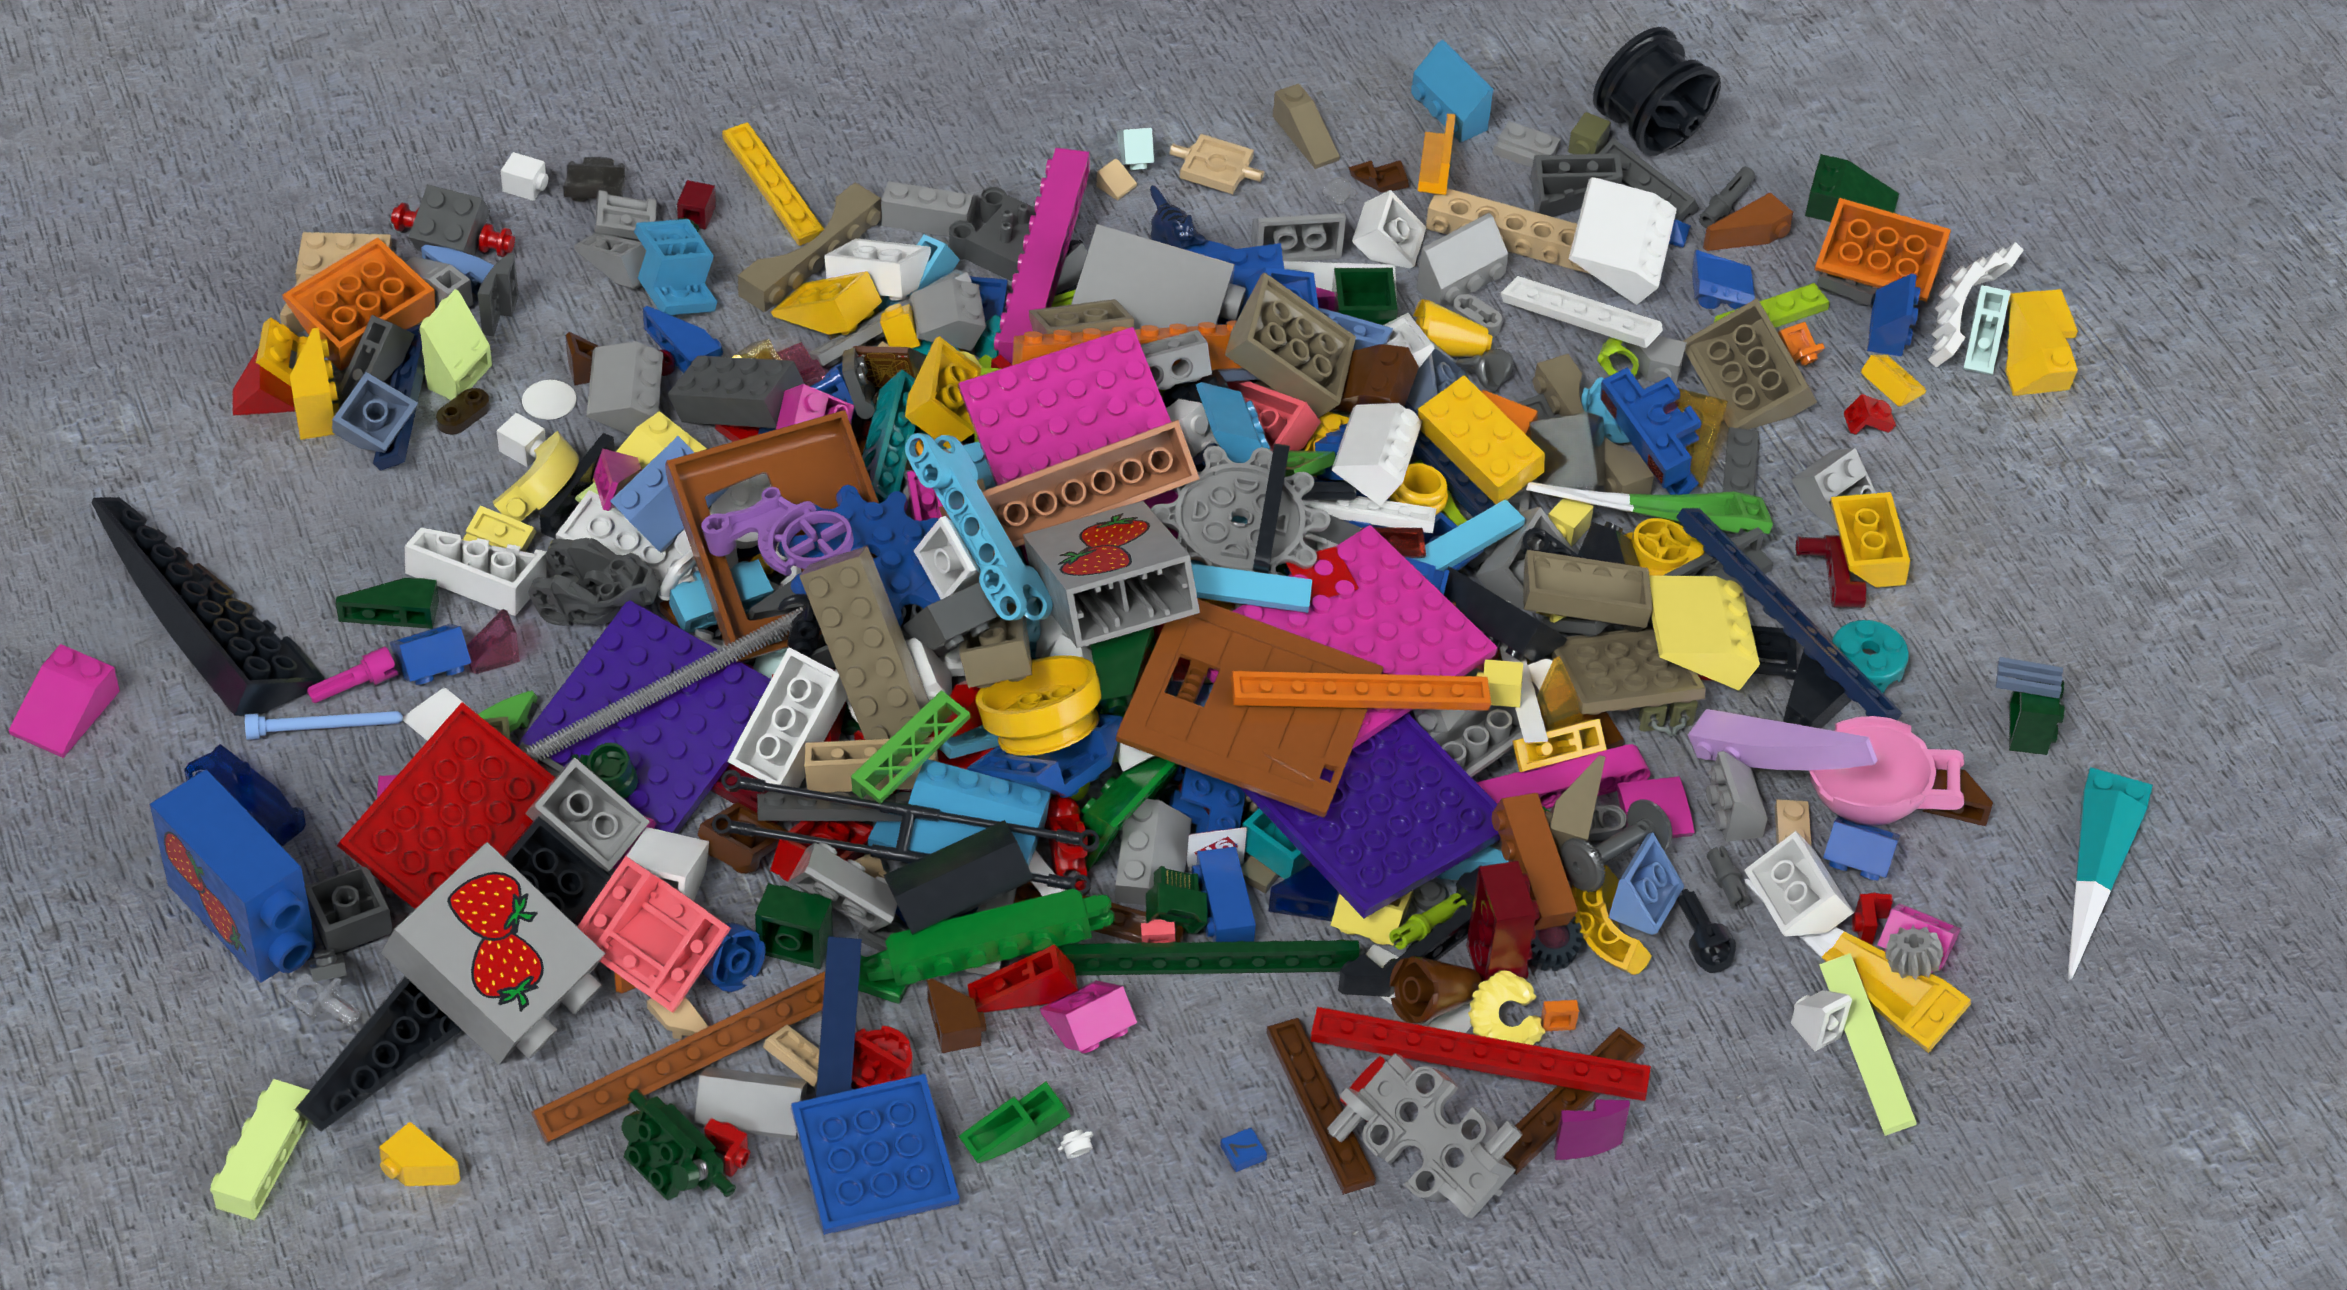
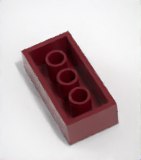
M1518 861L1480 866L1478 870L1466 947L1473 969L1479 973L1482 981H1488L1490 976H1494L1495 973L1500 971H1511L1516 976L1528 979L1527 962L1532 958L1531 940H1535L1536 937L1534 924L1535 920L1539 919V908L1537 901L1531 900L1529 877L1527 873L1522 874Z

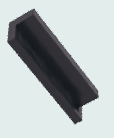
M602 433L579 462L568 482L539 513L542 534L556 539L558 529L565 523L579 504L575 499L576 496L593 484V475L602 448L615 451L613 436Z

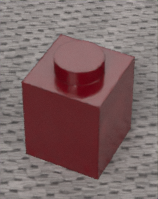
M687 180L677 202L678 220L689 219L694 228L706 230L716 207L715 185Z

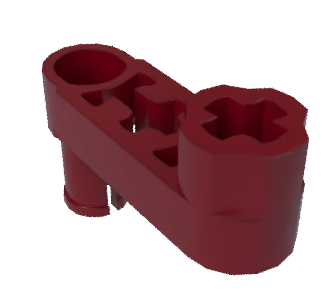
M1824 535L1823 538L1797 536L1795 545L1796 556H1823V559H1826L1832 607L1864 608L1866 603V582L1850 581L1849 569L1840 535Z

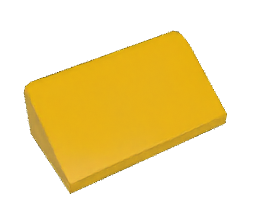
M1871 355L1861 369V374L1899 407L1924 395L1927 391L1923 385L1889 355Z

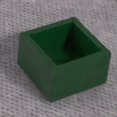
M1334 268L1332 292L1335 293L1334 312L1380 325H1385L1397 318L1398 307L1393 268Z
M2062 680L2059 698L2012 691L2009 700V751L2041 755L2048 754L2050 744L2057 741V723L2062 724L2064 719L2065 706L2060 704L2059 700L2063 697L2064 680Z

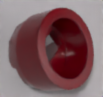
M664 349L659 350L663 352L661 376L670 375L675 370V359L671 352Z

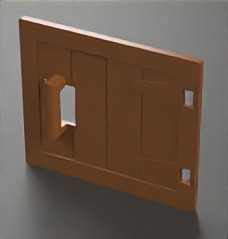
M1198 599L1200 613L1164 624L1118 729L1116 741L1309 813L1325 817L1368 708L1233 705L1230 679L1232 671L1382 674L1383 667ZM1182 657L1190 660V665L1179 693L1175 697L1165 693V690L1179 658ZM1209 668L1218 670L1219 673L1203 707L1195 704L1207 677ZM1323 768L1334 771L1330 783L1320 779Z

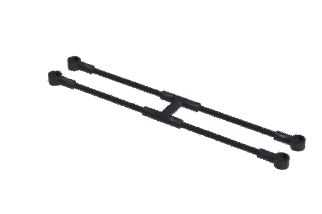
M728 770L722 776V784L729 792H736L739 789L761 793L770 791L878 809L881 813L902 816L896 848L875 844L867 846L756 827V824L733 821L724 814L717 815L713 819L712 827L715 833L721 837L731 833L749 837L758 835L806 844L817 843L819 845V843H825L835 849L871 854V857L911 863L929 855L928 853L909 850L915 818L936 822L943 820L985 828L995 825L999 821L945 813L936 808L884 800L879 804L873 800L766 783V780L740 776L737 771ZM729 777H737L738 781L735 785H727ZM720 821L728 822V827L726 829H717V825ZM1007 823L1011 832L1055 839L1056 842L1078 845L1087 852L1095 851L1099 846L1098 834L1093 830H1085L1082 833L1060 829L1053 831ZM1092 836L1095 838V843L1089 846L1083 843L1084 838ZM1032 873L1034 878L1032 882L1044 883L1048 887L1065 890H1077L1075 884L1078 881H1085L1087 883L1086 888L1078 890L1081 892L1082 897L1086 896L1091 890L1090 880L1083 874L1065 877L1054 874L1046 876Z

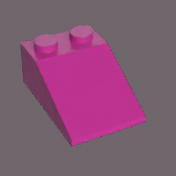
M60 644L43 663L8 730L9 734L64 758L120 692L115 668Z

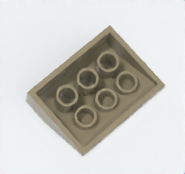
M1263 273L1230 333L1225 356L1277 392L1307 402L1319 418L1341 402L1356 336L1271 276Z
M1758 298L1683 340V342H1687L1685 352L1728 428L1752 429L1793 417L1817 403L1811 389Z

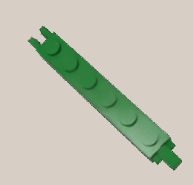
M1069 889L941 921L914 935L911 934L910 930L893 933L885 940L887 950L864 958L869 982L894 978L898 987L938 976H946L950 973L970 968L981 967L1005 959H1013L1017 956L1041 951L1054 944L1061 946L1077 943L1081 940L1092 938L1091 931L1101 929L1104 926L1107 927L1113 923L1114 913L1110 910L1112 907L1111 899L1103 894L1082 898L1080 891Z

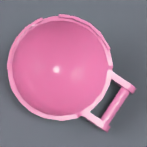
M1876 716L1855 717L1835 723V731L1869 737L1878 760L1875 765L1809 770L1811 783L1821 801L1832 812L1847 821L1860 825L1876 826L1893 823L1911 814L1916 809L1957 810L1964 805V795L1960 792V768L1964 765L1963 753L1958 750L1927 749L1925 742L1911 732V725L1891 718ZM1936 769L1947 770V790L1932 789Z

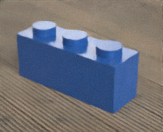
M1236 847L1197 851L1196 865L1191 866L1192 874H1198L1200 890L1207 893L1208 924L1205 926L1206 936L1212 937L1213 942H1254L1256 924Z

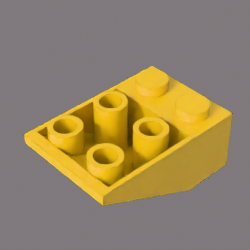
M312 328L290 375L300 440L334 435L332 433V419L339 411L338 403L332 404V401L338 400L335 382L328 381V379L334 378L331 360H324L325 357H330L327 339H320L319 328Z

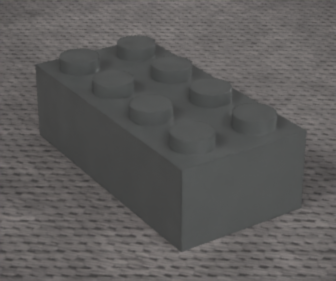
M702 355L697 356L692 361L691 365L668 393V396L681 422L776 428L785 390L805 383L794 361Z

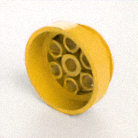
M1051 656L1032 660V675H1028L1020 681L1004 680L995 682L990 687L980 688L976 695V704L983 727L989 733L998 736V743L1003 751L1013 755H1039L1065 748L1089 735L1099 722V714L1095 709L1101 700V689L1097 672L1091 661L1078 656Z

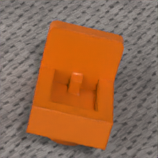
M1806 322L1778 332L1794 362H1801L1802 366L1818 360L1817 355L1825 349L1823 343L1815 345Z

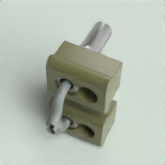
M1693 700L1690 703L1676 702L1670 704L1669 725L1674 727L1672 731L1664 727L1668 708L1666 704L1659 707H1640L1638 716L1640 721L1639 730L1643 732L1656 730L1667 732L1669 736H1676L1677 730L1694 724L1698 701Z

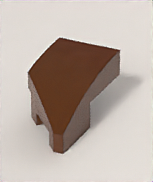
M1372 160L1349 167L1350 175L1353 178L1381 193L1409 187L1408 178L1401 160L1375 168Z

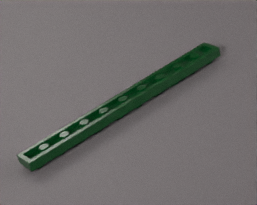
M1359 940L1072 943L1057 946L1074 964L1076 976L1340 972L1342 966L1349 960H1356L1360 952ZM1037 952L1025 954V958Z

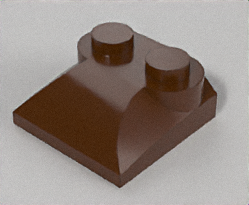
M737 802L702 822L699 827L698 836L701 840L709 841V856L723 861L739 873L747 874L759 868L762 857L778 846L779 839L758 835L749 837L731 833L721 837L715 833L712 827L713 819L717 815L724 814L733 821L756 824V827L788 831L772 821H758L756 812ZM720 821L717 825V829H726L728 827V822Z

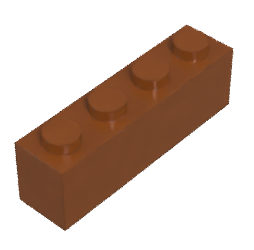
M1538 793L1502 798L1492 812V824L1494 829L1499 832L1504 859L1508 860V862L1518 861L1522 874L1527 873L1529 877V894L1531 900L1537 901L1539 908V919L1535 920L1534 924L1535 930L1568 925L1578 912Z

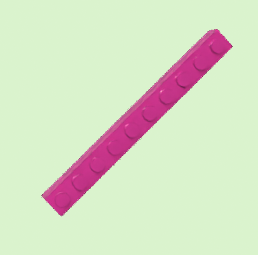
M1055 148L1053 158L1047 160V178L1042 177L1040 185L1041 196H1037L1035 200L1034 211L1036 215H1031L1029 221L1030 235L1025 234L1023 251L1025 253L1019 254L1017 265L1019 273L1013 274V293L1007 294V313L1002 312L1000 319V330L1002 331L1001 333H996L994 340V350L999 351V355L1001 354L1011 364H1013L1014 336H1021L1025 332L1033 331L1029 310L1052 307L1090 174V152Z

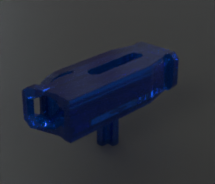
M221 744L215 747L211 753L189 762L185 767L186 781L194 777L193 772L198 771L195 774L196 776L202 772L199 770L207 769L281 847L304 830L306 826L304 811L300 807L293 808L276 786L252 769L248 762H243Z

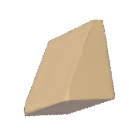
M1116 158L1097 172L1096 187L1117 201L1137 187L1136 181Z

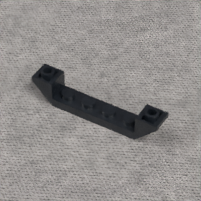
M1479 867L1471 873L1465 872L1456 883V893H1459L1462 897L1455 901V903L1465 899L1467 906H1460L1445 923L1436 924L1428 936L1421 941H1414L1403 955L1397 959L1392 958L1383 969L1365 953L1354 961L1349 960L1342 966L1339 972L1338 991L1343 995L1390 997L1394 994V987H1390V976L1399 960L1418 956L1437 961L1468 937Z

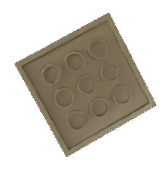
M1653 626L1646 627L1639 632L1619 630L1603 632L1596 636L1579 635L1565 637L1567 638L1566 643L1550 653L1582 714L1596 715L1605 711H1628L1637 707H1659L1668 703H1690L1693 700L1705 699L1706 688L1697 673L1659 657Z

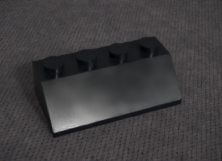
M1450 566L1446 569L1449 570L1444 596L1450 602L1456 603V608L1477 628L1484 631V634L1497 647L1501 642L1507 645L1508 648L1505 652L1517 660L1522 661L1525 656L1535 663L1566 643L1567 638Z

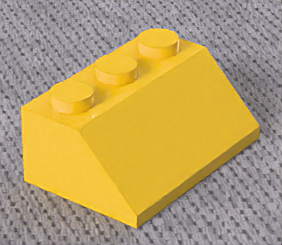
M1891 492L1831 497L1830 502L1849 571L1874 587L1906 585L1910 558Z

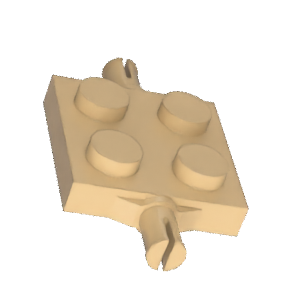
M1200 134L1196 143L1189 148L1176 145L1175 143L1170 148V155L1185 159L1180 169V178L1233 194L1238 184L1244 178L1261 183L1264 177L1263 170L1249 167L1254 150L1204 134Z

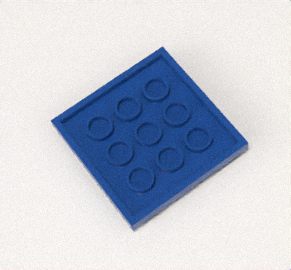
M926 1074L791 1103V1112L823 1235L959 1204V1194Z

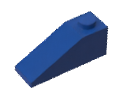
M650 306L643 308L644 329L661 349L672 353L675 365L683 374L697 356L721 357L723 355V348L716 338L713 339L705 329Z

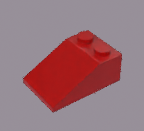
M800 821L788 832L868 846V837L873 827L862 821ZM779 839L770 871L788 882L806 848L812 844ZM835 849L837 851L836 855L845 861H854L865 855V853Z

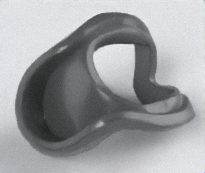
M1494 349L1483 356L1476 355L1471 358L1459 359L1456 365L1462 370L1477 374L1479 382L1488 390L1495 392L1511 377L1514 362L1511 355L1506 351Z

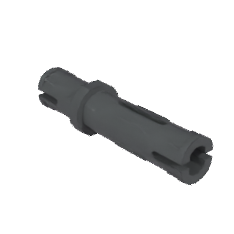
M1742 167L1726 187L1710 199L1709 206L1699 216V222L1703 227L1707 228L1731 211L1732 204L1754 181L1755 172L1751 168Z

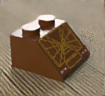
M853 346L858 357L863 356L868 368L866 377L868 381L874 383L876 397H878L880 389L901 370H904L916 379L927 356L910 347Z

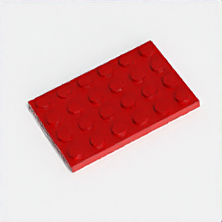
M461 702L339 841L337 846L362 867L370 869L373 876L416 909L486 842L500 855L504 856L533 822L525 813L555 777L466 704Z

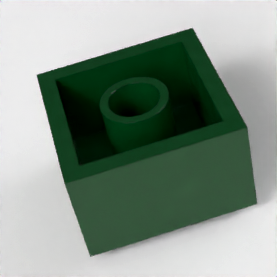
M768 883L755 913L756 932L760 935L759 939L765 944V956L820 970L826 957L828 936L833 937L832 899L825 898L820 894H809L793 890L788 886Z

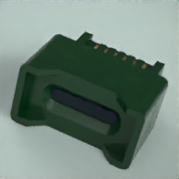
M1160 866L1154 872V886L1146 893V923L1157 919L1174 922L1175 925L1182 926L1188 934H1197L1208 924L1207 893L1198 891V874L1184 873Z

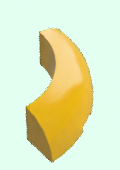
M1604 865V871L1606 872L1605 880L1598 890L1584 892L1572 885L1571 892L1578 912L1575 914V922L1580 923V933H1583V938L1600 958L1626 973L1636 975L1641 973L1648 965L1652 955L1639 940L1624 934L1620 930L1617 921L1608 918L1619 879L1607 865Z

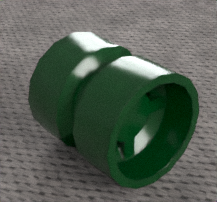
M604 743L592 750L587 760L588 769L623 799L631 795L637 787L638 776L627 751L616 743Z

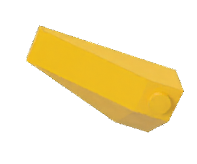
M2040 291L2011 293L2008 321L2009 338L2007 340L2008 355L2005 373L2012 395L2018 396L2069 390L2078 369L2070 345Z

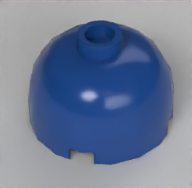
M730 922L725 923L731 928L703 969L702 974L722 991L734 992L747 986L740 982L750 975L756 977L760 972L765 960L766 947L764 942L759 939L760 935L756 931L745 925Z

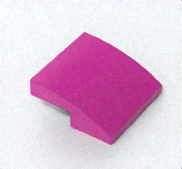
M1680 776L1616 784L1619 805L1626 815L1629 806L1633 802L1647 799L1660 806L1668 816L1672 827V838L1688 837L1695 833L1688 800Z

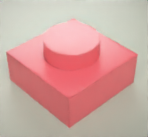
M1157 919L1149 923H1141L1142 942H1175L1174 922Z

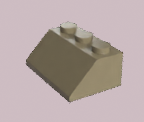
M1116 299L1029 310L1032 330L1042 334H1053L1055 330H1068L1072 333L1083 332V329L1095 328L1100 331H1112L1113 327L1134 328V318Z

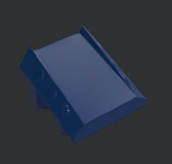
M1699 250L1694 251L1692 271L1694 296L1702 307L1715 309L1723 303L1728 304L1733 309H1738L1754 300L1751 266Z

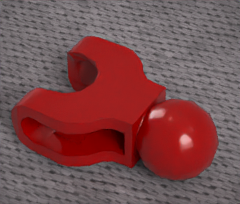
M1060 795L1050 797L1045 829L1053 831L1060 829L1080 833L1085 831L1084 823L1080 821L1081 810L1076 800L1071 797L1062 798ZM1087 837L1083 840L1085 845H1088ZM1048 838L1055 875L1063 876L1066 871L1075 870L1077 875L1083 874L1087 876L1085 864L1087 851H1084L1081 846L1056 842L1055 839ZM1078 881L1075 884L1077 890H1084L1087 886L1085 881Z

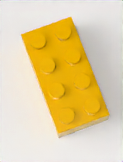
M1465 375L1418 408V418L1422 420L1420 430L1495 504L1505 499L1508 500L1527 486L1528 482H1532L1544 473L1545 453Z

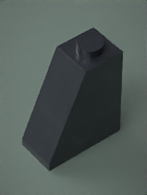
M1804 651L1789 696L1783 722L1821 729L1851 699L1846 696L1845 689L1837 681L1830 679L1824 673L1825 668L1818 661L1808 657Z

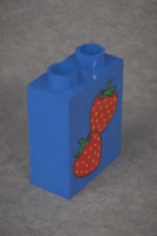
M207 769L150 803L167 885L247 970L262 983L279 971L290 973L305 964L312 950L316 948L302 867Z

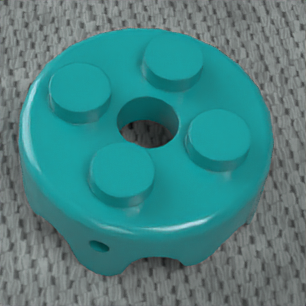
M1857 620L1843 625L1835 633L1832 642L1882 693L1893 681L1900 682L1902 680L1908 663L1909 651L1904 638L1895 629L1878 621ZM1872 649L1877 654L1868 655L1862 650Z

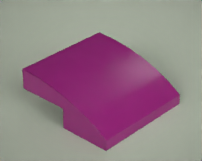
M1595 1099L1593 1111L1562 1110L1554 1146L1555 1160L1594 1156L1622 1144L1630 1101Z

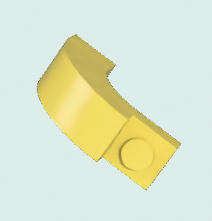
M558 431L534 450L536 459L530 469L493 501V505L501 514L521 522L536 508L538 510L543 508L571 478L578 466L579 456Z

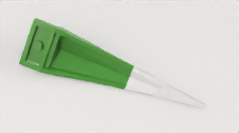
M1528 482L1526 488L1528 491L1653 518L1667 519L1677 523H1681L1676 517L1682 508H1700L1724 533L1728 534L1739 533L1740 528L1749 532L1757 527L1763 533L1770 534L1773 525L1762 497L1734 491L1683 495L1624 494L1579 490Z

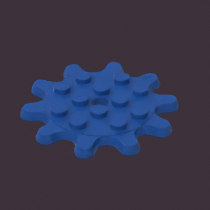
M845 485L837 492L836 501L838 507L823 509L815 505L816 511L836 512L849 521L854 536V543L850 551L868 545L870 553L877 556L873 561L900 627L903 623L901 609L905 605L916 604L924 609L928 605L941 600L914 553V549L939 518L917 521L907 516L905 512L908 508V501L902 492L894 491L890 493L882 503L866 502L861 498L858 490L851 485ZM816 523L811 526L815 529L818 539H822L821 531L834 524ZM847 532L838 535L826 543L833 551L836 550L845 540ZM806 534L794 536L790 542L789 549L809 537ZM815 541V548L801 557L815 558L824 556V554L819 549L818 542ZM779 542L778 552L783 557H786L782 542ZM799 573L792 579L790 588L795 594L807 595L799 577L801 573Z

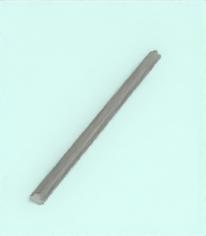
M799 607L800 610L796 609L792 613L789 612V615L782 616V619L774 620L775 623L772 621L771 624L764 625V628L756 629L757 632H750V636L746 634V637L738 638L739 641L731 642L732 645L729 643L728 646L721 647V650L717 649V652L713 651L710 655L703 656V659L695 660V662H692V665L684 666L685 669L683 667L681 670L678 669V673L674 671V674L666 675L667 678L664 676L663 679L656 680V683L652 682V685L648 684V686H645V689H638V693L635 691L634 694H630L631 697L627 695V698L619 699L620 702L616 701V704L614 702L612 705L609 704V708L605 706V709L601 708L602 712L597 710L598 713L590 714L591 717L587 715V719L584 717L583 720H579L580 723L576 721V724L572 723L573 727L568 725L569 728L566 726L565 730L563 728L561 731L558 730V734L554 732V735L550 734L551 738L546 736L547 739L543 738V741H536V745L532 743V746L529 745V749L525 747V750H521L537 763L538 758L540 761H542V757L546 759L545 754L549 757V753L553 755V751L557 753L556 748L558 751H560V747L563 750L564 746L568 747L567 743L569 746H571V741L575 744L574 739L576 742H579L578 737L582 740V736L584 739L586 735L590 736L589 732L591 735H593V731L597 733L596 728L598 731H600V726L604 729L603 724L608 727L607 722L609 725H611V721L614 724L615 720L619 721L618 717L620 720H622V716L626 718L625 713L629 716V712L633 714L632 710L635 713L637 712L636 708L640 711V706L644 709L643 704L647 707V702L649 705H651V701L655 703L654 698L656 701H658V697L661 700V695L664 698L666 697L665 693L669 696L668 691L673 694L672 689L676 692V687L680 690L679 686L683 689V684L687 687V682L691 685L690 680L694 683V678L696 681H698V677L702 679L701 674L703 677H705V673L708 676V671L712 674V669L714 672H716V668L720 670L719 665L723 668V664L727 666L726 662L729 665L731 664L730 660L734 663L733 658L738 661L737 656L741 659L740 654L745 657L744 652L748 655V651L752 653L751 649L754 652L756 651L755 647L759 650L758 645L763 648L762 643L766 646V641L770 644L769 640L773 643V638L777 641L776 636L781 639L780 634L782 637H784V632L788 635L787 630L790 632L793 619L802 612L803 608Z

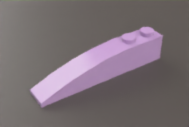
M1710 709L1704 711L1688 734L1697 758L1716 761L1717 753L1725 751L1753 768L1826 770L1875 765L1878 761L1870 739L1866 736Z

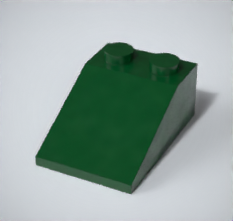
M1820 154L1805 216L1831 222L1839 198L1895 213L1899 193L1849 160Z

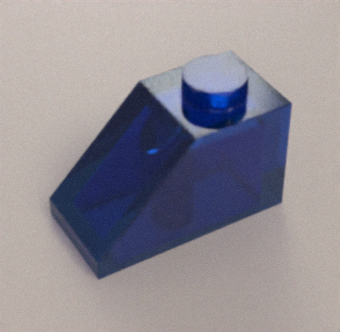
M1308 866L1271 887L1268 912L1332 922L1338 891L1315 867Z

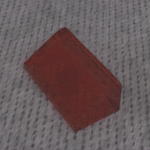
M1374 528L1404 558L1426 557L1423 528Z

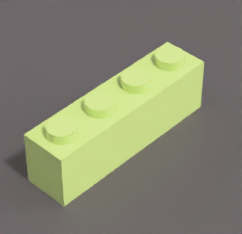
M273 1079L267 1091L263 1090L261 1092L255 1113L252 1118L246 1119L242 1128L241 1138L237 1145L231 1146L222 1172L217 1173L212 1180L210 1191L213 1194L216 1209L251 1220L256 1219L308 1124V1121L294 1109L310 1090Z

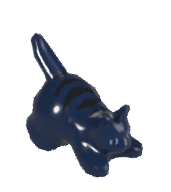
M1151 185V197L1157 206V211L1151 219V239L1181 249L1189 245L1204 243L1206 239L1195 230L1191 215H1187L1185 211L1175 205H1169L1155 185Z

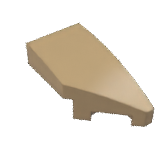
M684 997L674 1013L652 998L647 1000V1009L668 1031H672L673 1039H682V1036H690L708 1027L686 997Z

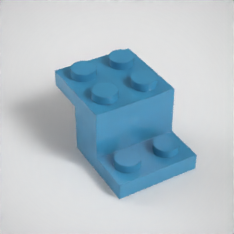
M681 219L637 223L634 233L646 249L638 280L658 310L669 315L715 311L717 301L705 284L714 255L690 220Z

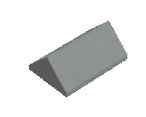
M706 1067L699 1075L694 1126L704 1128L710 1118H713L720 1122L731 1123L738 1130L746 1134L796 1140L797 1131L791 1112V1103L805 1100L808 1082L800 1078Z

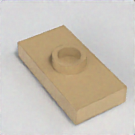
M785 1025L765 1040L764 1049L813 1087L817 1085L819 1049L789 1025Z

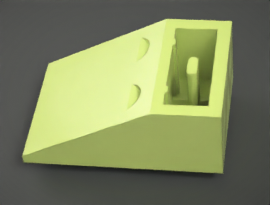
M455 289L447 298H444L439 303L438 308L429 317L422 321L419 329L427 388L450 400L463 391L472 388L492 366L490 344L462 295Z

